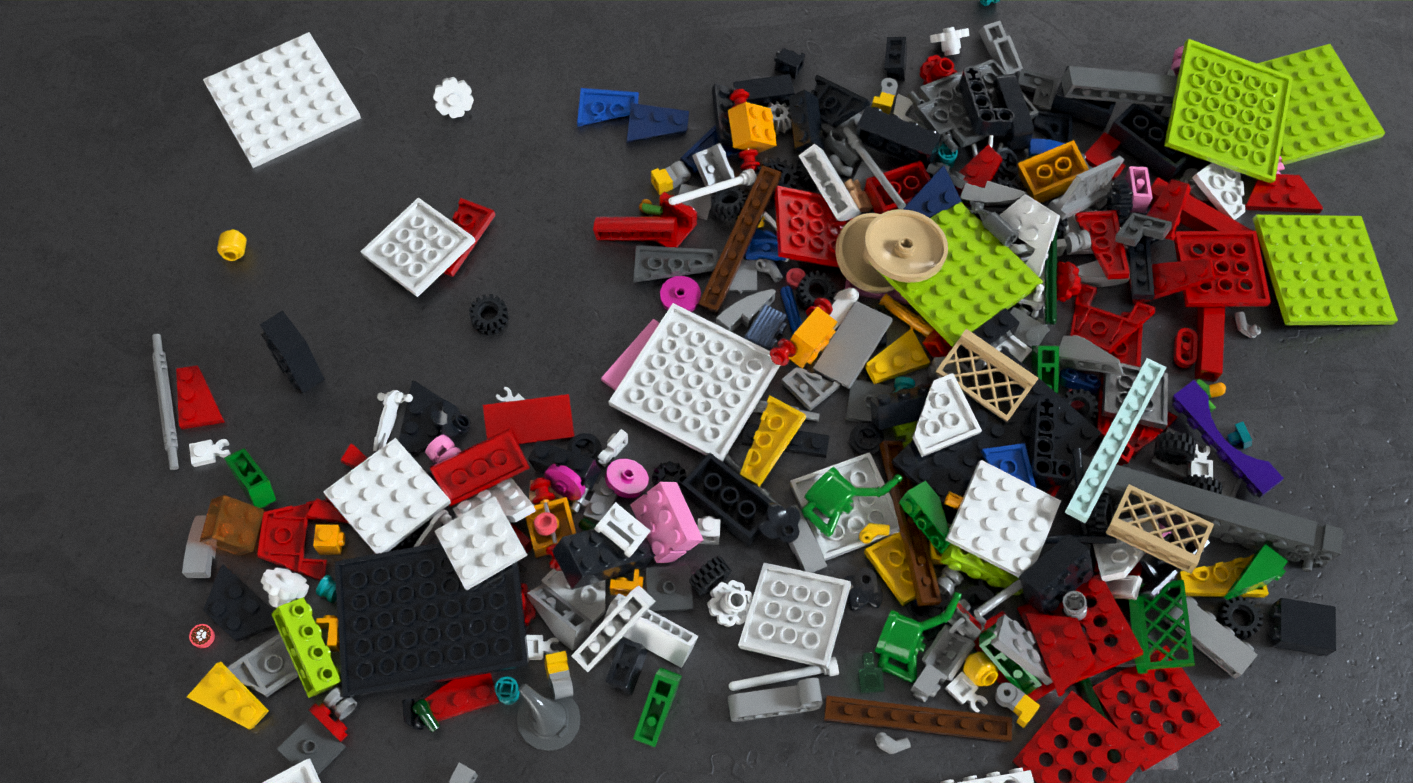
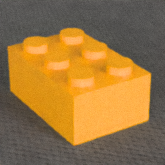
M1074 140L1018 163V175L1024 187L1028 189L1029 197L1039 203L1065 194L1075 177L1089 170Z

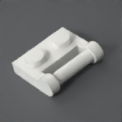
M616 502L594 528L598 533L601 531L625 551L624 554L629 558L650 532L648 528Z

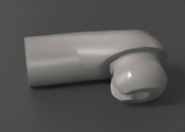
M836 154L828 157L838 175L851 177L853 167L843 166Z
M758 259L755 262L757 270L770 274L775 283L783 279L774 261Z
M1245 312L1234 314L1239 332L1249 338H1255L1261 333V328L1258 325L1254 324L1251 326L1247 323Z
M880 732L875 736L877 746L888 754H895L911 747L907 736L898 740L892 739L884 732Z

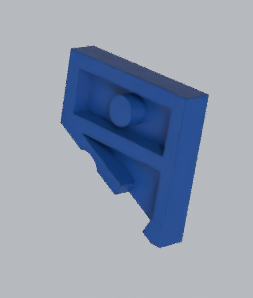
M757 229L745 254L746 260H787V258L778 257L777 236L768 230L762 231Z

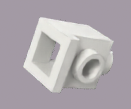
M713 516L698 518L697 527L703 538V541L699 544L719 545L720 519H716Z

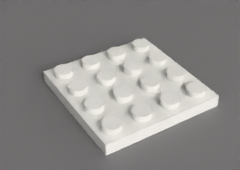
M417 198L360 252L363 257L418 297L475 242V239L423 200Z
M396 438L323 491L325 496L375 554L389 552L451 503L445 493Z
M870 452L790 481V486L800 509L808 503L804 498L808 490L832 467H835L855 488H877L885 484ZM889 492L880 497L855 496L853 499L854 503L852 504L854 509L848 515L846 513L840 515L834 533L830 537L821 533L808 518H805L825 561L900 532L893 500ZM815 507L813 512L827 524L829 518ZM869 523L890 525L889 536L877 535L867 544L862 543L859 539L860 531Z
M980 460L945 540L1019 578L1023 572L1038 560L1061 500Z
M763 563L738 644L739 648L828 669L851 582Z

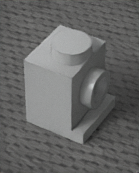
M928 663L910 691L914 693L913 696L918 701L925 703L929 696L934 698L941 687L940 685L944 683L948 676Z

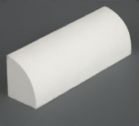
M814 144L798 155L837 220L846 221L861 214L834 167L820 147Z
M619 593L613 599L604 620L625 599V596ZM649 609L624 635L627 639L643 644L649 651L681 668L698 638L696 634Z

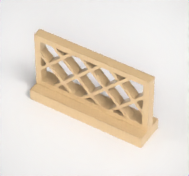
M968 329L963 332L957 343L935 371L936 374L944 377L948 375L942 371L946 364L955 363L957 374L954 376L958 378V384L962 392L1006 422H1008L1038 380V377ZM960 345L968 349V358L958 359L956 350ZM974 360H984L987 364V370L976 371ZM970 361L972 372L961 374L959 363ZM1001 372L1004 374L1005 382L994 384L992 373ZM988 373L990 384L979 386L977 375ZM973 376L975 387H965L961 377ZM1018 384L1025 390L1021 395L1012 396L1010 385ZM1006 386L1008 397L997 398L995 387ZM991 388L993 399L984 400L981 398L980 389ZM1009 400L1011 410L1006 415L999 410L998 402Z
M1129 484L1107 528L1106 534L1191 574L1198 565L1201 553L1214 524ZM1132 493L1138 496L1141 503L1131 505L1128 498L1129 494ZM1153 504L1160 506L1163 513L1153 515L1149 506ZM1144 507L1148 517L1138 519L1134 510ZM1129 511L1133 521L1125 522L1119 519L1120 513ZM1177 514L1182 517L1184 523L1174 526L1170 516ZM1165 517L1169 527L1159 529L1155 520ZM1150 521L1154 531L1149 533L1144 531L1141 523ZM1198 524L1206 528L1205 533L1196 536L1192 525ZM1186 527L1191 537L1181 540L1177 530ZM1172 531L1176 541L1169 543L1164 540L1162 534ZM1193 541L1197 549L1195 555L1186 551L1183 544Z

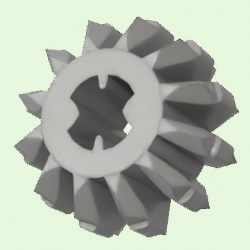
M778 101L775 105L769 103L767 108H771L776 135L780 131L785 134L787 129L792 127L790 107H787L786 103L780 105Z

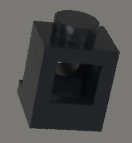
M782 48L781 51H777L774 57L776 62L775 70L785 75L790 74L791 78L796 79L804 66L805 54L801 53L799 55L792 50Z

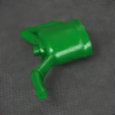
M832 467L805 494L804 498L808 503L801 509V512L821 533L830 537L834 533L840 515L844 513L848 515L854 509L852 504L854 503L853 499L855 496H884L898 482H901L903 478L897 474L882 487L855 488L835 467ZM815 507L829 518L827 524L813 512Z
M955 592L944 613L941 612V614L922 622L891 610L875 649V652L881 655L877 664L878 668L882 672H887L904 679L905 682L914 683L917 680L918 652H924L927 645L923 643V631L944 622L947 623L952 618L962 594ZM892 658L908 664V671L888 663L889 659Z

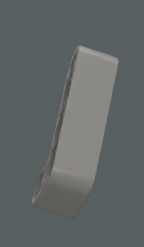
M818 678L800 680L795 686L738 693L727 697L730 718L733 722L814 711L820 709L823 703Z

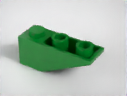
M924 481L908 490L899 504L931 541V544L942 554L951 544L945 540L949 528L940 497Z

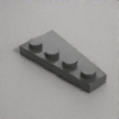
M636 246L634 282L714 271L717 265V249Z

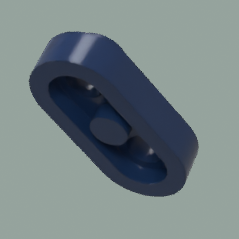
M1072 368L1060 371L1058 382L1064 387L1076 390L1084 389V391L1091 392L1090 394L1098 393L1101 387V381L1094 374H1085Z

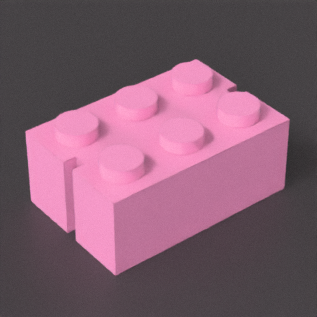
M659 482L647 491V494H643L630 504L636 519L650 530L646 538L651 545L652 552L656 555L654 557L656 563L674 562L687 553L686 550H691L703 541L702 535L677 482Z

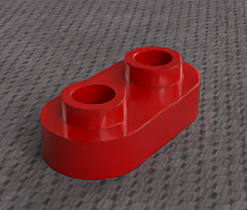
M1182 328L1175 336L1174 361L1181 368H1189L1197 360L1198 336L1194 330Z
M315 703L308 709L340 742L348 736L345 733L348 728L339 719L334 722L329 717L332 712L323 703L319 706Z

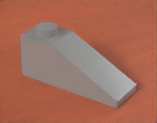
M1076 335L1063 336L1059 347V364L1061 368L1123 375L1120 360L1083 337Z
M543 583L527 593L528 599L554 636L569 649L575 650L589 637L592 620Z

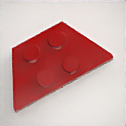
M1276 174V179L1272 183L1257 179L1245 205V210L1321 213L1323 207L1300 175Z
M1027 613V621L1035 636L1036 643L1058 697H1060L1073 682L1075 683L1081 677L1084 671L1088 670L1095 663V658L1078 618Z

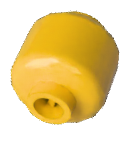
M237 230L224 231L219 236L217 251L225 260L235 261L244 256L247 240Z
M977 652L970 654L966 658L963 668L964 674L975 685L981 687L989 686L996 681L998 667L986 653Z

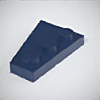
M631 103L626 143L687 132L689 111Z
M716 125L680 159L694 174L699 171L692 155L718 144ZM721 145L726 152L727 159L744 151Z
M941 166L937 170L935 175L924 184L922 189L909 200L903 210L915 211L931 218L939 212L962 202L945 166Z

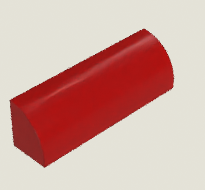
M596 217L593 231L596 240H676L678 217Z

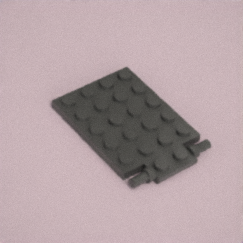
M991 59L974 67H977L981 72L992 107L1000 108L993 87L994 76L1006 75L1007 73L995 59ZM963 70L920 86L918 93L923 99H919L914 91L907 94L914 104L913 107L915 109L913 112L927 129H933L940 134V141L942 144H946L951 152H955L958 149V146L951 139L952 136L961 147L989 137V135L982 136L976 134L972 128L959 88ZM1022 92L1031 119H1034L1039 114V111Z

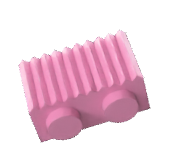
M1130 166L1124 179L1129 183L1128 188L1133 193V208L1130 212L1146 213L1151 199H1153L1148 168Z

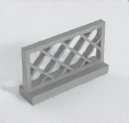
M1118 156L1077 175L1065 194L1051 201L1048 208L1060 215L1061 220H1064L1105 200L1108 192L1104 189L1124 159Z

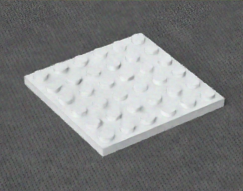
M310 32L203 79L253 168L361 118L360 113Z
M673 303L610 398L609 405L706 456L712 453L719 460L723 461L780 365L772 362L769 350Z

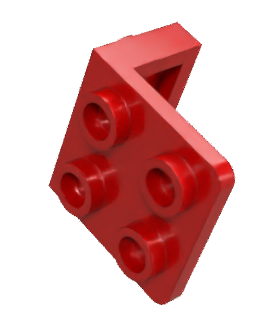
M663 192L659 197V206L663 207L662 216L653 215L652 217H678L676 240L653 241L663 247L678 248L697 225V212L693 207L686 206L683 203L670 205L668 200L674 197V195Z

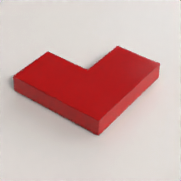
M1104 132L1085 153L1086 162L1094 168L1114 159L1111 155L1121 142ZM1123 163L1120 165L1114 176L1111 178L1112 181H1114L1121 174V172L1125 169L1126 165H1124Z

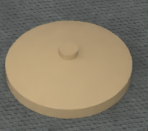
M900 209L882 213L869 224L864 237V250L872 266L883 275L901 282H920L933 277L941 270L948 254V243L944 232L932 219L915 211Z
M866 213L850 220L840 231L836 241V259L843 275L854 286L869 293H887L895 290V288L869 263L864 250V237L867 228L880 214Z

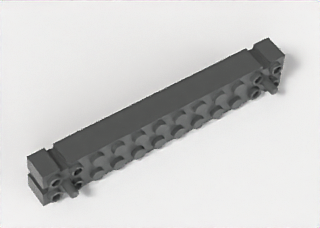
M1082 455L1085 475L1093 458ZM1120 465L1115 466L1101 495H1110L1112 498L1111 502L1113 503L1112 507L1114 510H1117L1130 484L1213 523L1214 526L1209 537L1221 538L1223 542L1238 543L1247 549H1260L1266 544L1289 561L1298 562L1300 559L1304 560L1302 568L1304 572H1311L1312 567L1323 568L1332 559L1341 554L1344 529L1327 524L1324 526L1318 525L1313 520ZM1075 474L1065 486L1064 494H1068L1070 497H1073L1076 492ZM1132 493L1129 494L1128 498L1131 505L1141 503L1138 496ZM1155 504L1149 506L1152 513L1155 512L1156 515L1163 513L1160 506ZM1144 507L1134 510L1136 516L1147 514ZM1177 514L1170 516L1174 525L1184 523L1181 516ZM1165 517L1157 519L1158 523L1168 524ZM1198 524L1192 525L1193 531L1199 532L1200 535L1205 533L1206 528Z

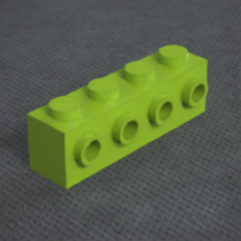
M952 543L942 553L940 562L948 565L949 569L963 571L974 579L985 580L990 586L1005 589L1020 579ZM1020 589L1013 595H1020L1023 593V590Z
M304 597L278 606L272 613V617L308 698L337 686L341 682L340 671L332 662L331 651L324 644L319 625L315 624L311 606L306 603Z

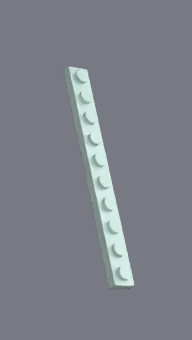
M1148 358L1146 359L1064 513L1086 523L1167 367Z

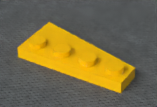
M770 395L767 400L766 410L763 411L758 431L755 432L752 447L747 453L740 472V476L758 487L761 486L806 419L804 413Z
M1253 555L1246 558H1236L1225 563H1215L1208 567H1198L1191 574L1181 571L1176 575L1177 580H1184L1186 596L1224 597ZM1266 585L1240 596L1265 598L1269 593Z

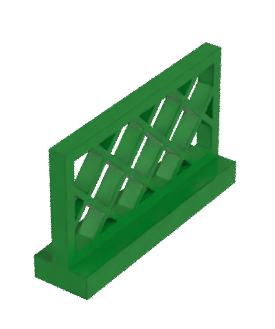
M1184 580L1167 583L1151 602L1139 595L1137 600L1129 599L1132 632L1143 650V655L1135 658L1138 674L1148 673L1147 670L1195 666ZM1170 588H1180L1181 593L1175 600L1166 594ZM1162 597L1171 602L1164 611L1155 605ZM1175 606L1183 611V614L1177 620L1168 614ZM1152 608L1160 613L1154 622L1146 618V614ZM1164 618L1174 623L1167 631L1158 626ZM1177 627L1186 632V635L1180 641L1170 635ZM1153 629L1163 634L1156 643L1148 638ZM1167 638L1176 644L1169 653L1160 647ZM1181 647L1188 652L1189 659L1178 660L1173 655ZM1156 649L1165 655L1161 661L1151 662L1150 656Z

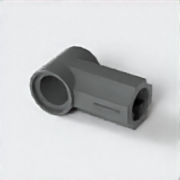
M838 129L831 130L824 141V151L829 155L836 154L845 164L853 167L861 156L845 141L846 136L842 131Z

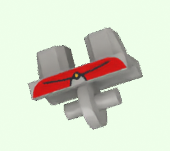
M961 599L952 618L948 620L952 625L949 632L954 634L958 631L962 636L975 641L985 629L986 620L983 617H973L968 612L971 608L970 604L965 599Z

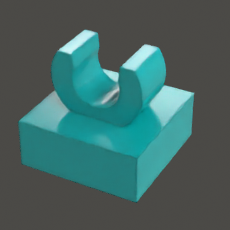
M1244 422L1235 424V432L1227 435L1228 442L1232 446L1241 443L1243 449L1252 446V438Z

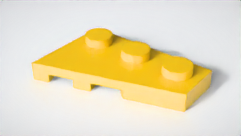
M911 328L867 362L865 369L873 384H877L928 367L930 361Z
M901 533L892 534L866 548L864 554L900 604L903 606L916 599Z
M222 662L216 663L187 696V698L248 729L254 728L269 712Z

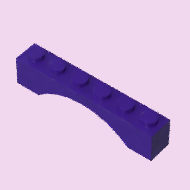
M1195 380L1173 395L1171 401L1173 402L1172 406L1174 409L1187 417L1186 421L1189 426L1194 430L1197 429L1202 434L1201 438L1208 446L1212 445L1218 458L1222 462H1227L1232 467L1231 472L1236 478H1242L1247 484V490L1253 496L1257 495L1261 498L1284 479L1269 461L1248 456L1234 448L1224 439L1211 417L1209 396Z

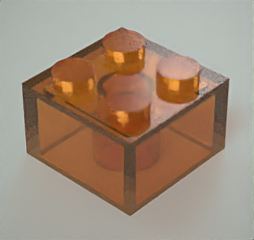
M226 495L211 499L199 542L239 556L253 552L264 509Z

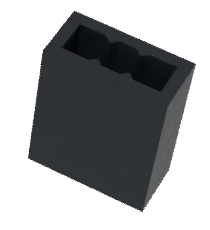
M1280 598L1272 604L1270 616L1273 618V626L1270 629V638L1273 639V647L1328 656L1336 651L1335 606Z

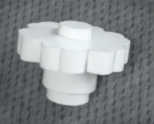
M954 27L944 28L942 33L930 35L931 43L941 42L942 52L944 51L945 56L959 54V49L961 48L960 38L969 36V29L955 30Z
M455 77L443 79L442 85H436L433 93L436 109L442 115L449 114L451 118L462 117L464 110H470L474 101L472 95H470L471 87L464 80L458 82Z
M267 569L261 579L263 589L269 593L270 605L276 608L295 601L296 598L305 597L309 589V585L306 584L307 580L298 573H292L288 569Z
M731 580L727 584L721 582L711 590L712 599L707 602L710 615L717 616L718 624L731 627L734 624L741 625L746 621L752 602V593L744 591L745 586L743 583Z

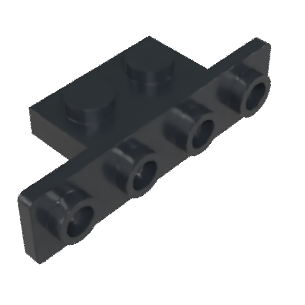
M1168 533L1164 537V540L1169 543L1176 541L1173 533ZM1209 539L1207 540L1202 553L1205 551V547L1210 543ZM1193 541L1185 546L1186 551L1195 555L1197 549ZM1147 553L1139 562L1150 577V580L1140 588L1138 595L1150 598L1157 596L1161 589L1167 583L1172 582L1176 578V574L1182 569Z

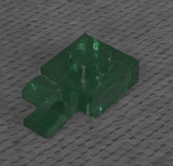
M873 652L863 653L862 662L864 669L858 670L861 694L884 692L882 668L874 667Z

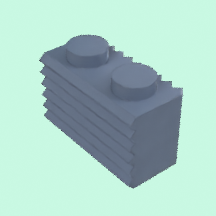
M764 304L744 339L767 350H771L778 342L776 338L779 333L783 334L788 325L785 322L786 314Z

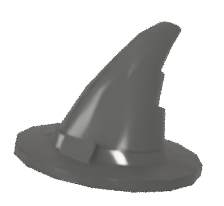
M525 683L521 685L518 690L524 699L518 707L516 720L519 733L526 743L538 750L544 751L562 749L571 743L579 731L581 721L579 708L574 699L570 696L554 700L550 687L533 690Z

